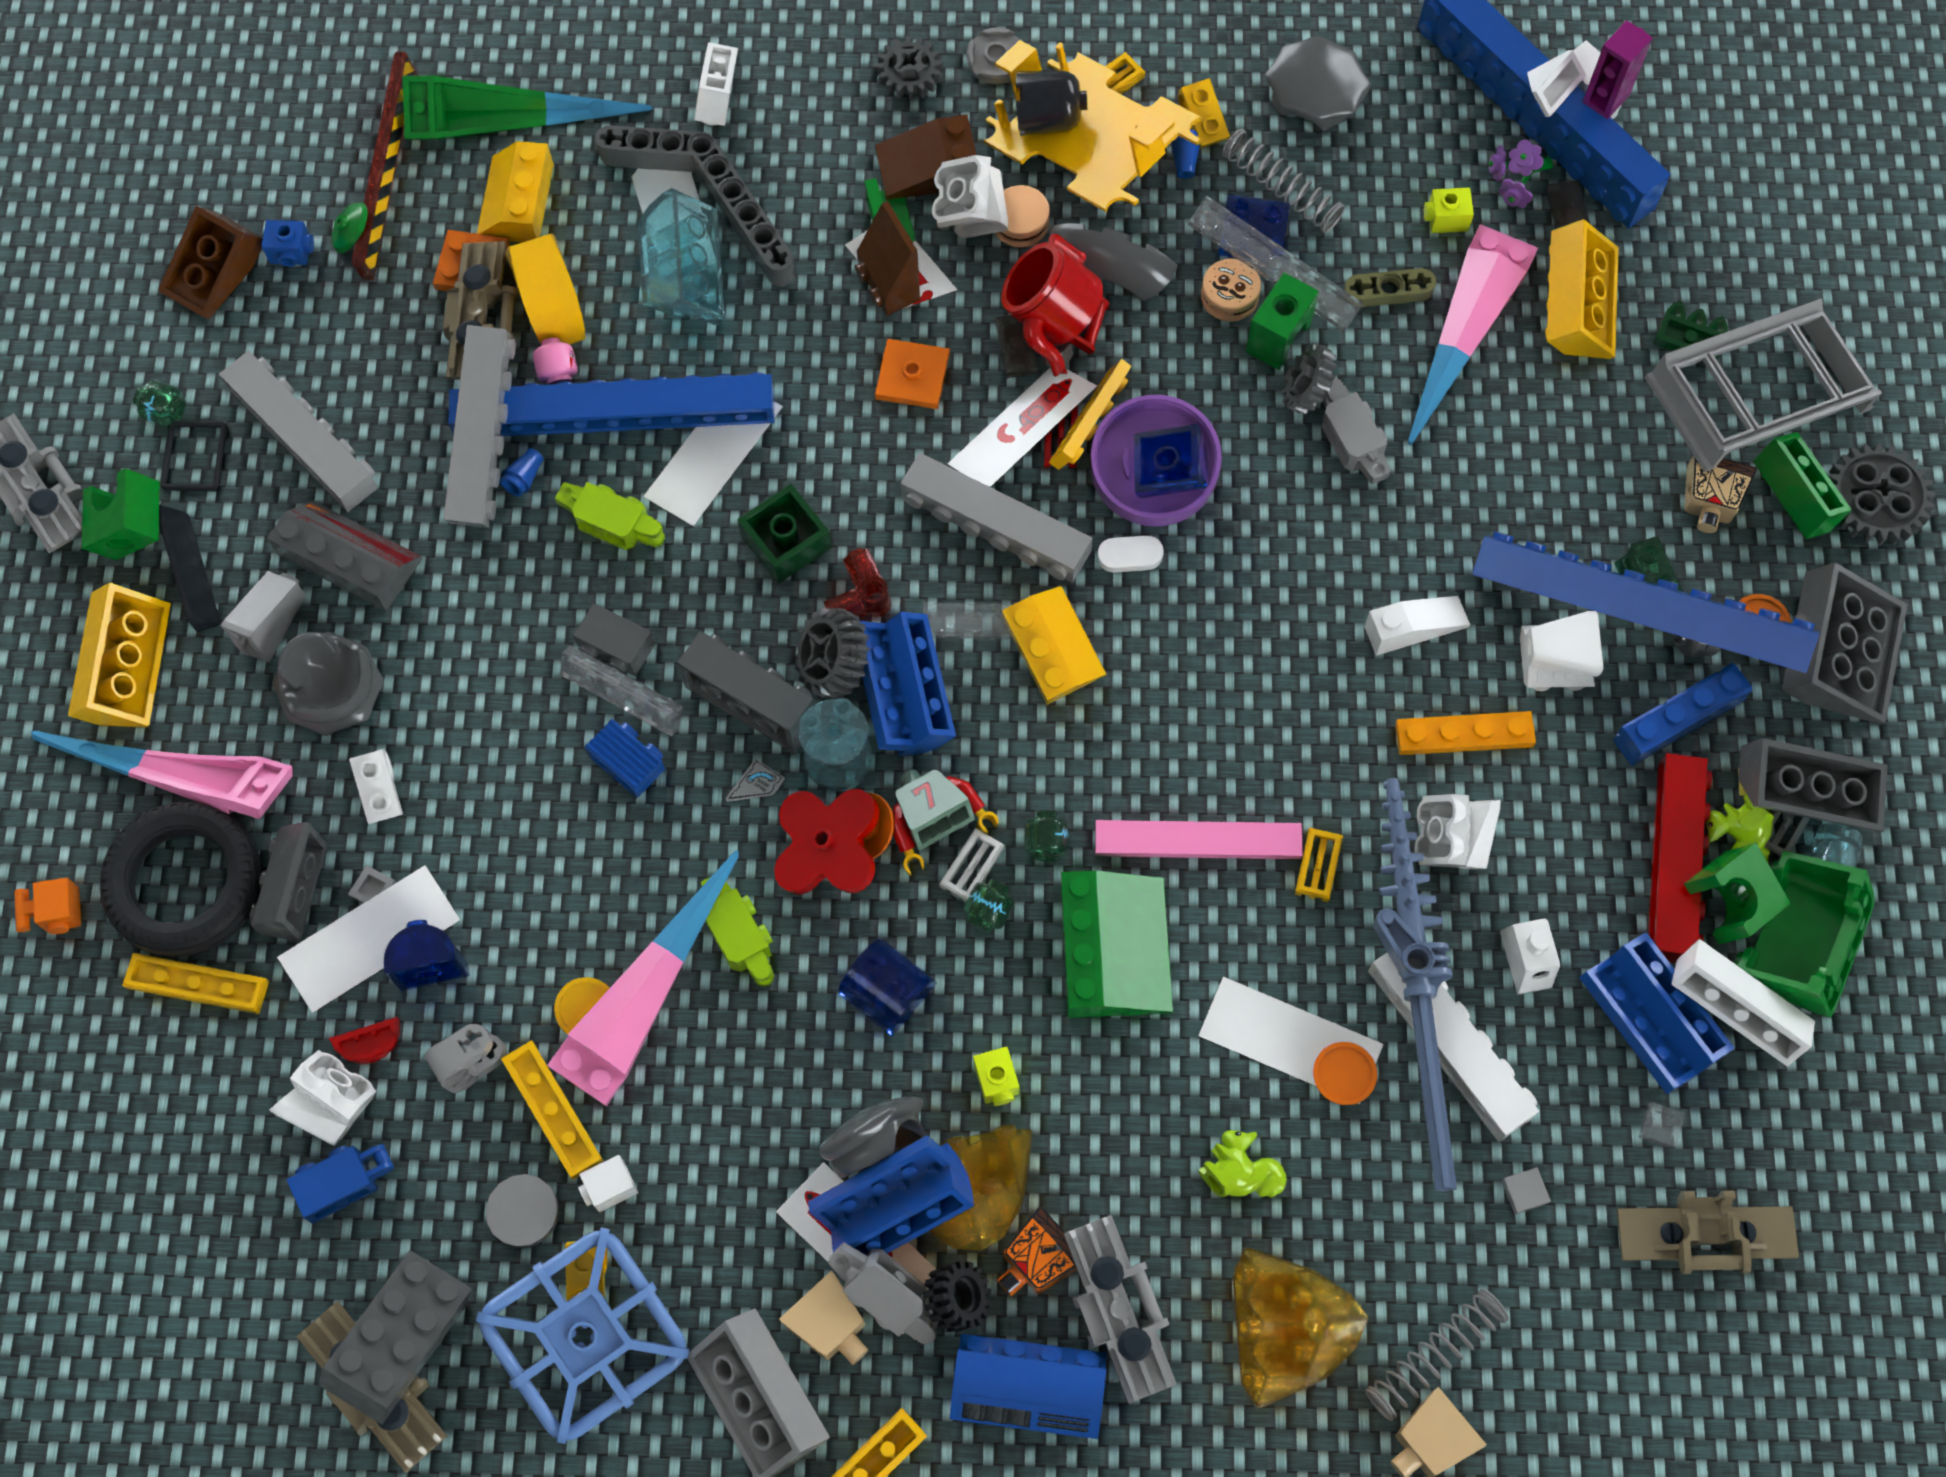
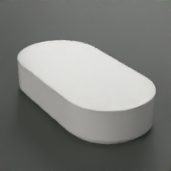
M1152 536L1109 538L1099 546L1098 563L1104 570L1113 573L1152 570L1162 562L1164 550L1161 542Z

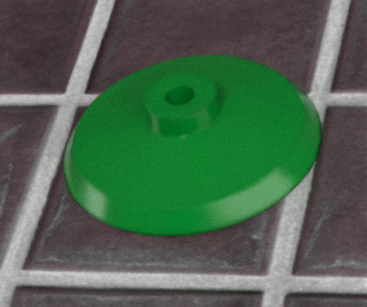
M364 203L350 204L336 218L331 242L337 253L348 251L360 238L368 215V210Z

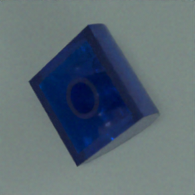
M1228 194L1218 255L1280 264L1290 202Z
M1198 424L1134 434L1135 494L1138 498L1142 499L1206 489L1209 480L1208 455L1205 440Z
M427 920L408 922L406 924L407 928L398 932L391 939L385 950V974L401 991L470 976L468 964L464 956L451 939L441 929L428 925Z
M879 938L870 944L852 964L841 981L838 994L893 1037L937 982L889 943Z

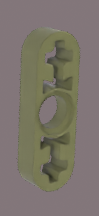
M1423 268L1353 275L1345 283L1343 297L1346 303L1352 307L1425 301L1434 292L1436 278L1431 271ZM1416 281H1421L1422 285L1426 286L1425 289H1420ZM1386 282L1394 283L1398 287V291L1388 294L1382 290L1381 285ZM1405 282H1406V287H1408V290H1407V291H1404ZM1372 285H1375L1374 294L1373 288H1371ZM1354 287H1359L1363 295H1358L1357 291L1353 290Z

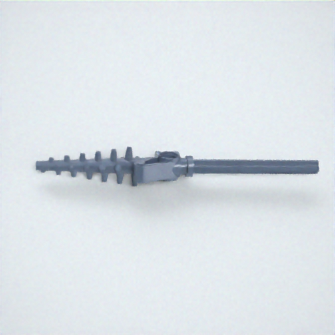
M1390 778L1383 782V788L1386 789L1387 802L1382 803L1383 810H1388L1389 823L1382 824V831L1390 832L1391 843L1381 845V852L1392 853L1393 864L1381 866L1380 873L1394 875L1395 885L1379 888V893L1383 896L1396 897L1397 913L1389 908L1380 910L1374 921L1373 928L1395 964L1402 982L1406 983L1407 988L1403 990L1404 1000L1411 1004L1435 1191L1448 1192L1449 1190H1456L1457 1186L1432 999L1437 996L1438 988L1442 982L1453 977L1452 970L1447 967L1451 959L1446 956V952L1449 950L1448 943H1426L1424 928L1443 924V918L1421 914L1420 906L1436 903V896L1418 894L1416 884L1429 882L1430 875L1414 873L1413 862L1424 860L1423 853H1413L1410 851L1409 841L1417 840V833L1407 832L1405 820L1411 819V813L1403 811L1402 798H1405V793L1400 791L1398 779ZM1417 957L1423 962L1424 968L1415 969L1411 967L1407 959Z

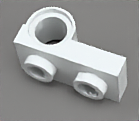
M382 749L350 758L349 761L368 824L403 815L393 781V768L387 752Z

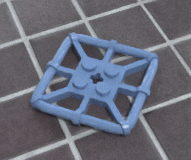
M601 1227L600 1231L586 1234L544 1264L539 1262L534 1265L531 1273L491 1299L483 1307L482 1311H478L476 1322L479 1323L484 1339L511 1378L508 1382L513 1389L518 1388L543 1428L552 1437L557 1439V1443L566 1444L567 1440H574L584 1435L623 1406L627 1409L634 1404L633 1399L675 1371L689 1355L690 1349L686 1347V1341L682 1332L655 1293L657 1290L653 1282L648 1283L622 1242L614 1234L609 1233L610 1229ZM597 1246L589 1286L566 1301L551 1276ZM606 1248L610 1251L636 1290L632 1296L613 1309L598 1289ZM541 1283L558 1307L537 1322L498 1315L501 1310ZM643 1301L671 1345L631 1338L618 1318ZM495 1326L535 1333L548 1354L523 1370ZM578 1326H582L584 1329L590 1327L593 1330V1333L590 1335L592 1342L588 1345H585L582 1341L576 1344L573 1340L577 1335L575 1328ZM628 1350L668 1356L626 1387L622 1385L609 1363ZM552 1363L556 1364L568 1382L561 1423L557 1421L530 1380ZM600 1370L615 1392V1395L570 1425L578 1385Z

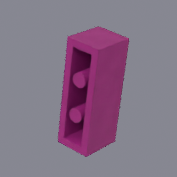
M1626 20L1603 45L1582 102L1606 119H1609L1630 96L1653 37L1648 35L1642 28L1636 27Z

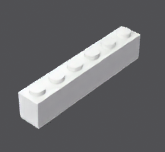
M1385 953L1372 963L1368 972L1414 1031L1411 1004L1404 1000L1403 990L1407 988L1406 983L1402 982L1395 964L1389 954ZM1417 957L1407 959L1411 967L1415 969L1424 968L1423 962ZM1444 981L1438 988L1437 996L1432 999L1440 1066L1493 1136L1500 1142L1530 1121L1539 1112L1536 1107L1537 1101L1527 1088H1521L1514 1079V1070L1510 1064L1503 1058L1499 1059L1491 1049L1493 1045L1489 1037L1482 1030H1476L1469 1021L1470 1014L1461 1002L1457 1001L1455 1003L1447 992L1448 986Z

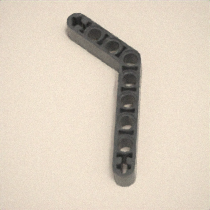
M614 125L604 126L597 131L595 141L600 159L605 165L696 172L768 280L773 285L779 287L787 286L793 282L795 266L791 250L710 134L698 131Z

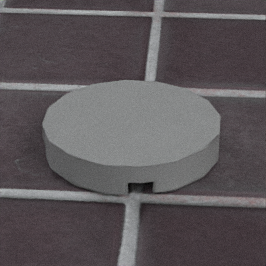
M995 27L979 32V36L975 37L974 40L972 38L968 44L966 59L969 70L976 78L985 83L996 85L1009 83L1011 81L1009 73L996 67L995 62L1019 40H1023L1016 37L1015 33L1011 30Z
M527 1174L511 1176L500 1182L490 1194L486 1205V1221L492 1234L505 1245L518 1248L533 1247L546 1240L555 1229L558 1220L559 1202L553 1189L542 1179Z

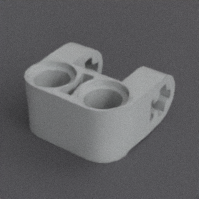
M469 1024L428 1049L424 1054V1058L441 1086L452 1093H458L469 1088L480 1078L503 1063L501 1058L507 1055V1047L499 1037L492 1035L483 1026ZM472 1034L479 1036L471 1042L470 1036ZM497 1046L493 1050L495 1056L492 1059L487 1057L486 1055L491 1051L492 1047Z

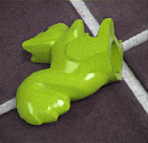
M1745 794V804L1739 809L1733 808L1728 803L1723 805L1727 813L1726 816L1717 810L1710 811L1709 820L1706 822L1709 843L1728 833L1736 840L1731 850L1757 843L1767 863H1769L1770 851L1764 846L1772 835V820L1775 817L1768 809L1754 807L1748 795Z
M1226 1131L1221 1136L1222 1145L1217 1143L1211 1150L1218 1162L1214 1164L1211 1161H1206L1203 1164L1204 1167H1201L1198 1173L1215 1195L1220 1197L1227 1195L1241 1197L1256 1191L1260 1197L1268 1196L1272 1198L1277 1194H1281L1285 1189L1287 1182L1286 1173L1283 1166L1277 1160L1261 1158L1252 1163L1245 1153L1256 1139V1132Z

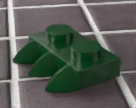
M1678 301L1667 309L1653 344L1674 351L1728 332L1727 322L1721 316L1714 319L1706 327L1707 318L1703 309L1694 311L1685 319L1686 310L1682 301Z

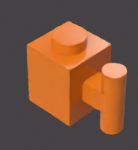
M68 877L33 883V900H29L28 889L22 888L14 891L17 932H28L31 930L30 918H34V923L50 934H64L69 932V928L81 926L80 887Z

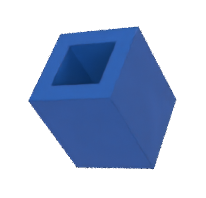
M266 220L262 249L270 264H281L288 267L307 265L309 253H313L314 237L312 234H309L304 221Z

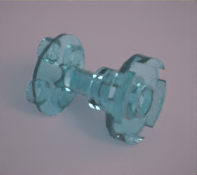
M840 698L819 702L805 712L800 719L799 739L805 751L804 762L807 773L814 783L831 788V791H847L861 784L866 778V773L869 771L872 763L871 747L867 740V721L863 713L852 705L851 701Z

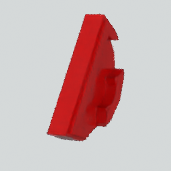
M394 1017L331 1037L329 1040L334 1050L347 1061L360 1065L375 1063L386 1057L396 1046L400 1035V1019Z

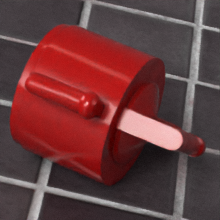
M1052 234L1049 237V242L1033 246L1018 259L1004 282L1001 295L1003 307L1010 315L1023 324V335L1026 343L1036 353L1048 360L1054 377L1059 374H1067L1064 358L1054 345L1070 342L1085 353L1093 354L1105 310L1109 307V302L1102 297L1103 284L1101 279L1083 265L1086 260V253L1079 251L1058 234ZM1087 326L1084 338L1080 337L1079 334Z

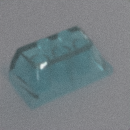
M670 188L647 207L638 221L643 305L673 316L699 318L717 326L725 322L717 209L676 189Z

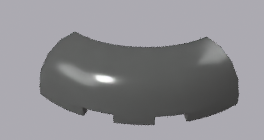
M1077 223L1053 225L1050 229L1049 237L1052 234H1058L1079 251L1086 253V260L1083 265L1099 278L1126 288L1143 301L1153 298L1161 292L1171 281L1178 267L1172 259L1153 246L1146 244L1145 248L1128 241V234L1104 227L1102 232L1086 230L1085 224Z

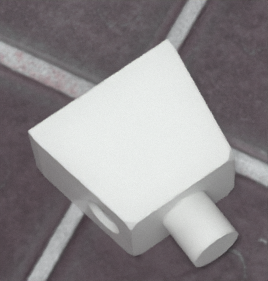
M1545 918L1518 923L1501 930L1500 934L1517 995L1552 988L1560 968V961L1548 920ZM1540 972L1539 976H1533L1536 973Z

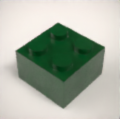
M789 484L737 519L741 537L778 584L832 548L829 530L792 484Z

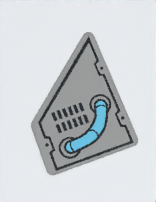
M755 759L726 797V801L773 796L785 780V777Z

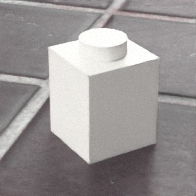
M620 1155L579 1174L584 1184L578 1188L587 1207L593 1204L599 1213L639 1193Z

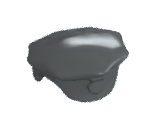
M1319 35L1283 46L1265 74L1266 80L1273 90V105L1283 116L1291 114L1308 119L1318 125L1323 131L1341 124L1354 114L1371 86L1353 50Z
M309 632L296 636L282 649L278 660V670L272 681V687L289 722L313 730L323 736H328L344 728L367 721L384 681L369 649L363 644L332 632Z
M914 1096L895 1098L879 1102L860 1111L819 1146L820 1156L825 1160L831 1161L834 1172L843 1178L892 1155L895 1152V1147L901 1149L907 1147L927 1135L919 1121V1112L923 1106V1099Z

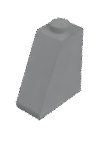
M267 571L223 620L221 624L222 629L240 652L270 663L306 596L295 577L283 572L277 575Z

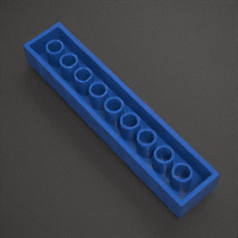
M1424 0L1417 26L1421 34L1426 39H1430L1447 59H1451L1468 79H1472L1482 89L1486 97L1493 99L1503 109L1507 117L1514 119L1524 129L1529 138L1536 140L1545 149L1550 158L1559 162L1572 179L1581 183L1594 200L1603 204L1615 220L1621 222L1629 229L1656 208L1671 173L1611 117L1606 119L1584 104L1582 101L1585 93L1578 86L1550 117H1545L1531 91L1527 72L1550 60L1488 1Z

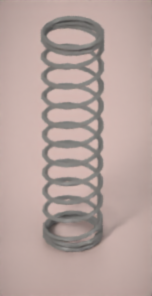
M1239 129L1233 133L1222 151V156L1225 159H1228L1229 162L1237 161L1238 169L1246 168L1247 176L1256 175L1257 183L1266 182V190L1271 191L1275 189V196L1277 198L1285 196L1284 202L1286 205L1294 204L1295 212L1304 211V219L1313 218L1314 226H1320V231L1323 233L1330 231L1337 224L1345 210V206L1341 202H1337L1326 213L1321 223L1316 224L1317 215L1329 203L1331 195H1327L1322 200L1313 215L1310 217L1306 216L1308 207L1320 195L1321 187L1313 192L1305 207L1299 210L1296 208L1298 200L1308 191L1312 180H1308L1304 184L1295 200L1287 202L1288 194L1297 186L1302 178V173L1295 176L1284 194H1277L1279 186L1291 174L1293 166L1286 168L1279 178L1277 185L1268 188L1269 179L1280 169L1283 164V158L1273 165L1266 179L1262 181L1258 179L1259 173L1273 158L1274 151L1269 152L1264 157L1255 173H1249L1250 165L1261 155L1264 150V144L1258 146L1251 155L1248 164L1241 167L1239 165L1240 159L1250 150L1255 142V137H1251L1243 146L1247 132L1244 129ZM1241 135V137H1240L1238 143H1237L1236 146L1233 148L1235 142L1237 141V139H1238L1239 136ZM1241 149L1239 156L1233 160L1230 159L1235 154H1237V152Z
M1480 1289L1477 1295H1473L1474 1307L1469 1304H1463V1316L1456 1313L1451 1314L1452 1325L1448 1323L1440 1324L1442 1335L1434 1332L1429 1333L1431 1345L1426 1342H1419L1418 1350L1420 1355L1412 1351L1407 1353L1409 1364L1397 1361L1396 1368L1398 1374L1390 1370L1385 1372L1388 1384L1375 1380L1374 1387L1368 1386L1365 1389L1368 1399L1387 1420L1393 1421L1397 1418V1414L1380 1393L1377 1386L1378 1383L1391 1391L1405 1408H1408V1404L1393 1387L1388 1374L1398 1378L1406 1385L1415 1398H1419V1394L1402 1374L1399 1367L1400 1364L1410 1369L1422 1384L1430 1389L1429 1383L1415 1368L1410 1357L1411 1354L1423 1361L1438 1379H1441L1439 1372L1425 1357L1421 1345L1428 1347L1436 1353L1443 1364L1452 1370V1365L1435 1346L1432 1339L1433 1335L1444 1341L1457 1358L1463 1360L1462 1354L1448 1340L1443 1326L1452 1329L1470 1350H1474L1471 1342L1459 1331L1454 1321L1455 1316L1466 1322L1480 1340L1485 1341L1484 1335L1470 1322L1465 1312V1307L1479 1314L1489 1329L1496 1331L1493 1323L1480 1311L1475 1300L1477 1297L1484 1308L1497 1321L1506 1323L1509 1320L1506 1309L1491 1292L1486 1289Z

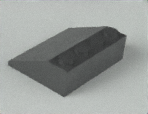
M1836 562L1806 571L1796 618L1815 623L1814 630L1820 631L1807 673L1786 668L1782 691L1808 705L1880 725L1885 724L1908 604Z

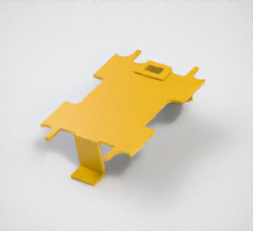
M1021 40L995 62L996 67L1009 73L1016 101H1020L1019 88H1016L1017 72L1042 71L1037 49ZM1060 42L1055 46L1059 62L1050 59L1047 61V66L1057 71L1072 73L1078 79L1081 91H1087L1088 109L1081 111V119L1078 125L1066 132L1020 136L1017 116L1009 122L1004 101L999 99L994 103L998 120L991 116L985 119L986 123L993 126L996 130L992 137L984 140V144L1022 165L1031 156L1039 154L1069 170L1077 176L1066 187L1067 190L1106 213L1108 207L1116 201H1127L1136 206L1139 203V199L1123 189L1136 176L1142 177L1165 154V148L1178 136L1198 146L1201 143V138L1192 134L1190 129L1195 123L1202 121V118L1162 96L1153 105L1145 107L1107 87V84L1117 76L1115 71L1077 52L1074 60L1067 63L1063 44Z

